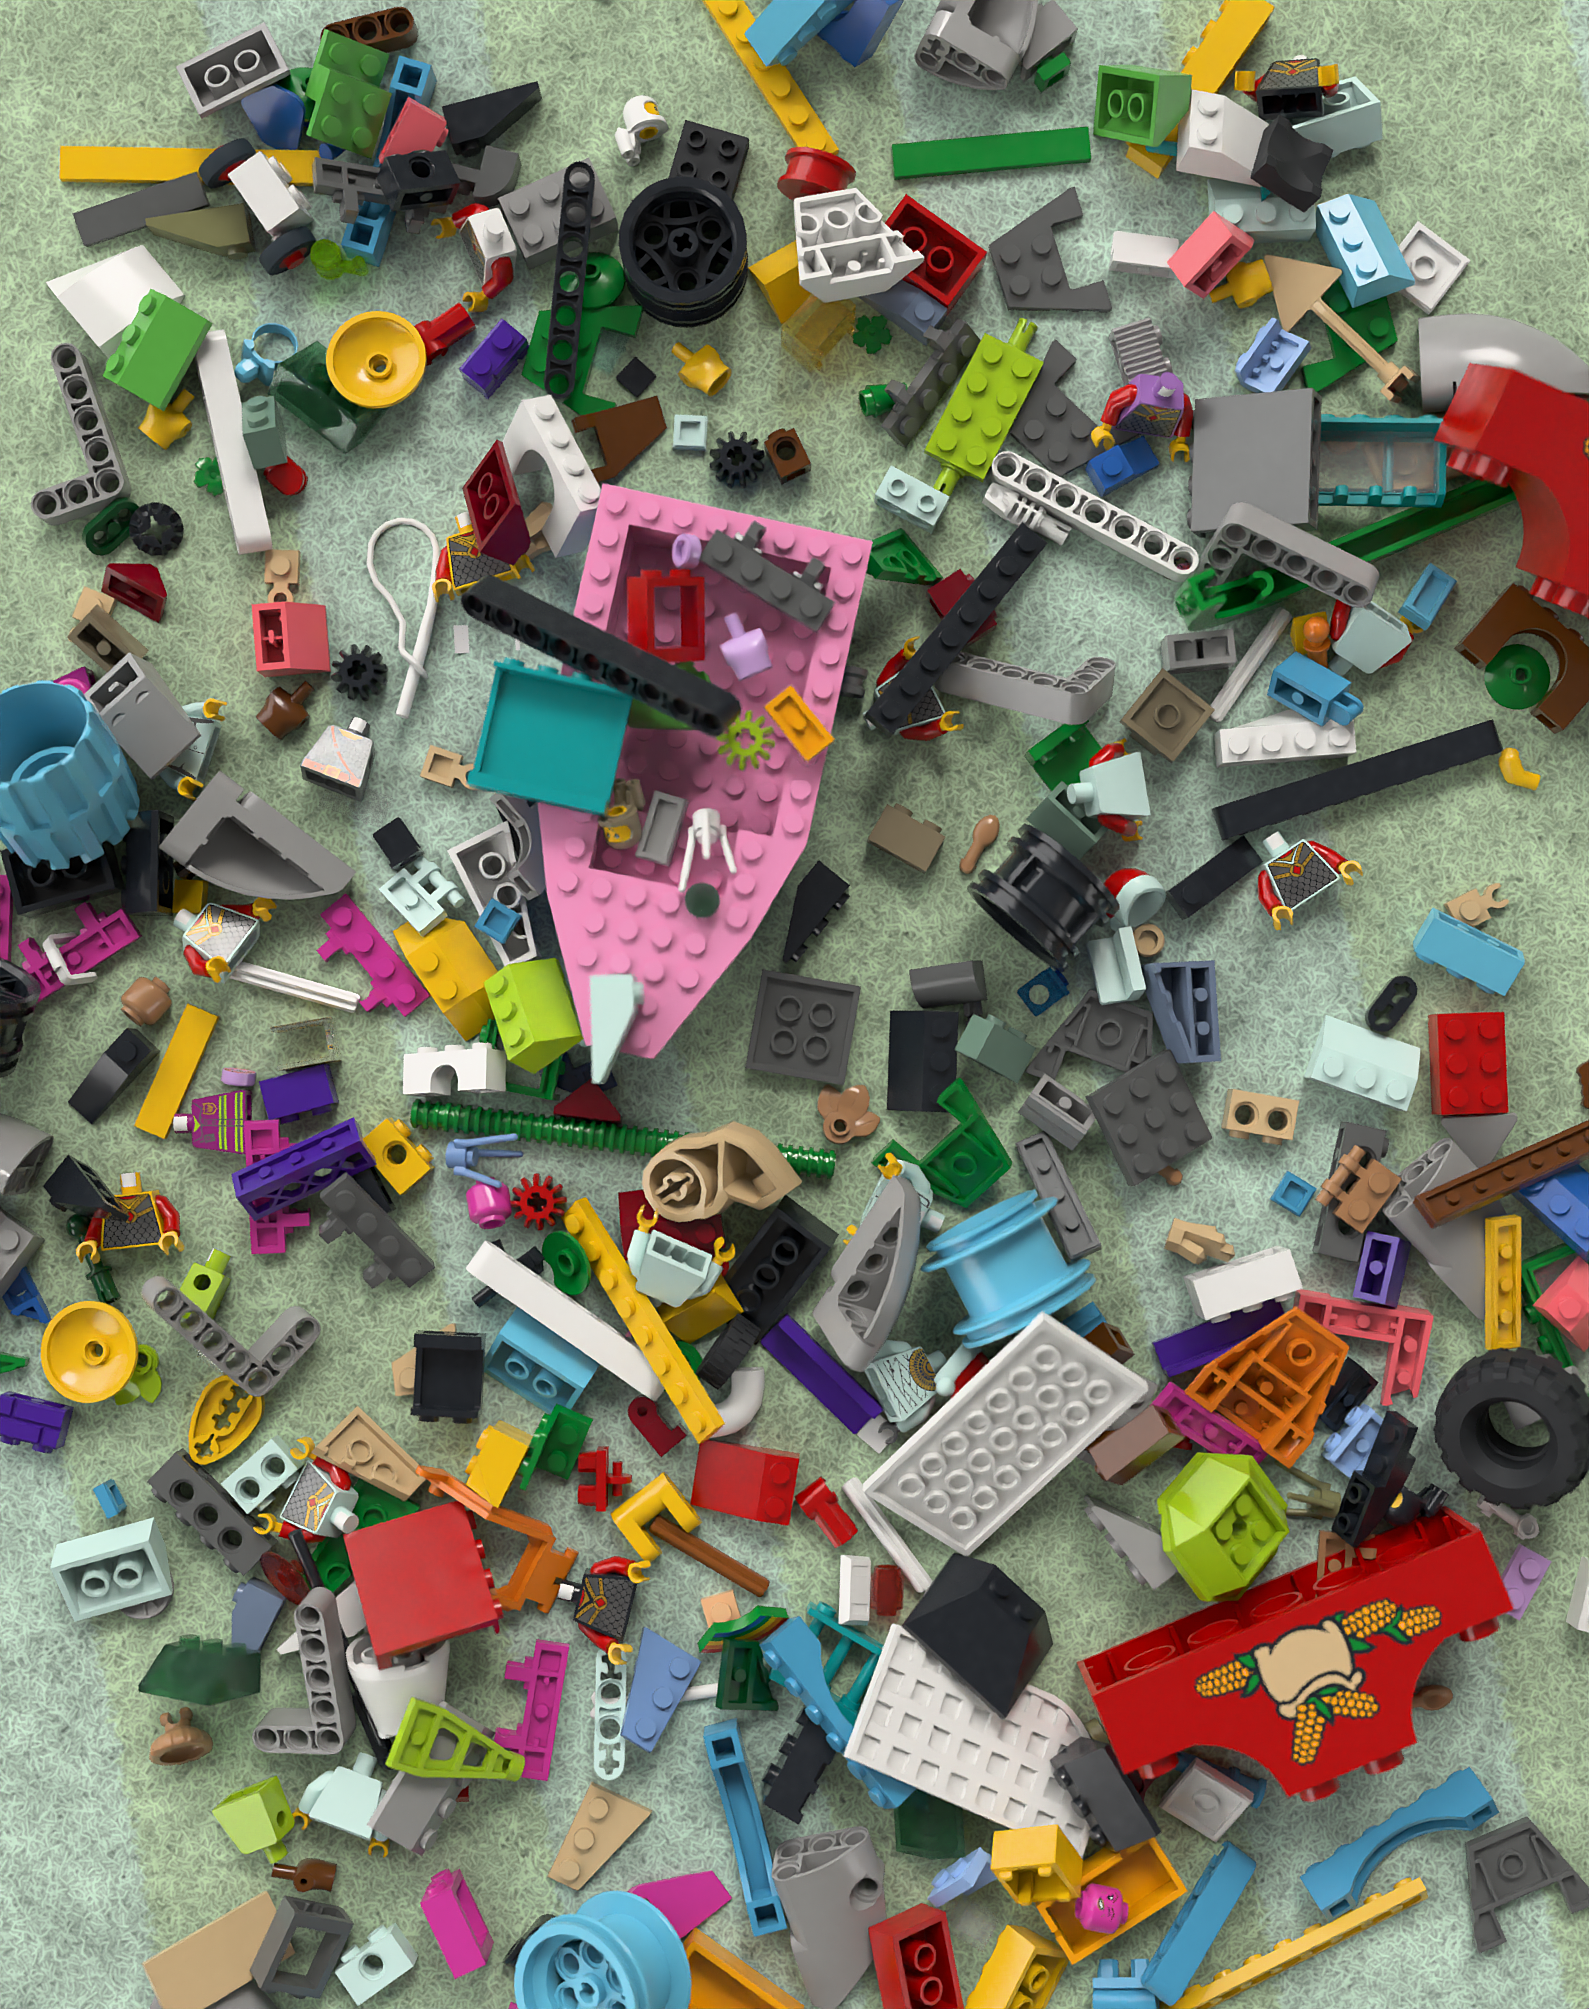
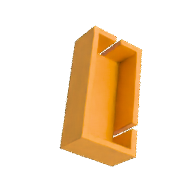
M1153 1837L1117 1852L1103 1848L1083 1861L1081 1890L1084 1891L1089 1884L1114 1887L1119 1889L1123 1902L1128 1904L1126 1923L1120 1924L1115 1933L1106 1934L1084 1929L1080 1919H1077L1075 1915L1077 1898H1071L1067 1902H1060L1059 1900L1035 1902V1906L1051 1932H1054L1056 1940L1069 1961L1074 1965L1188 1891L1156 1837Z
M696 1927L683 1942L691 1973V1998L688 2009H804L802 2003Z

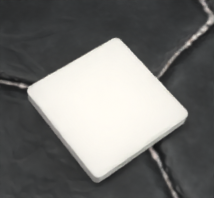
M880 1414L875 1419L871 1418L857 1433L877 1453L882 1452L887 1446L885 1441L894 1435L891 1429H884L881 1433H878L880 1425L887 1421Z

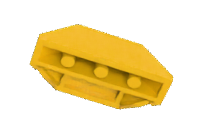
M445 918L424 937L409 922L393 931L406 959L442 1013L466 1042L481 1032L483 1025H487L488 1019L495 1020L483 982L496 974L498 970L465 921Z

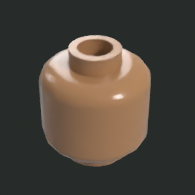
M139 977L122 995L121 1002L123 1007L121 1011L140 1027L143 1024L154 1025L172 1005V1001L167 995L170 988L157 977H154L152 980L146 977Z

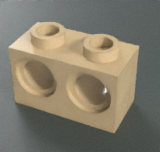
M1228 1089L1221 1128L1229 1129V1136L1249 1140L1251 1133L1263 1135L1262 1142L1282 1145L1283 1139L1293 1140L1299 1100ZM1241 1105L1246 1106L1250 1111V1119L1245 1124L1238 1123L1235 1118V1112ZM1274 1111L1279 1112L1283 1117V1124L1277 1130H1273L1268 1124V1118Z

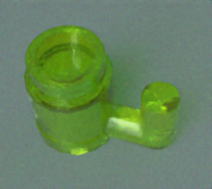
M320 239L312 245L310 259L321 278L335 280L344 273L366 276L369 272V268L362 256H355L352 261L346 260L339 246L333 241Z

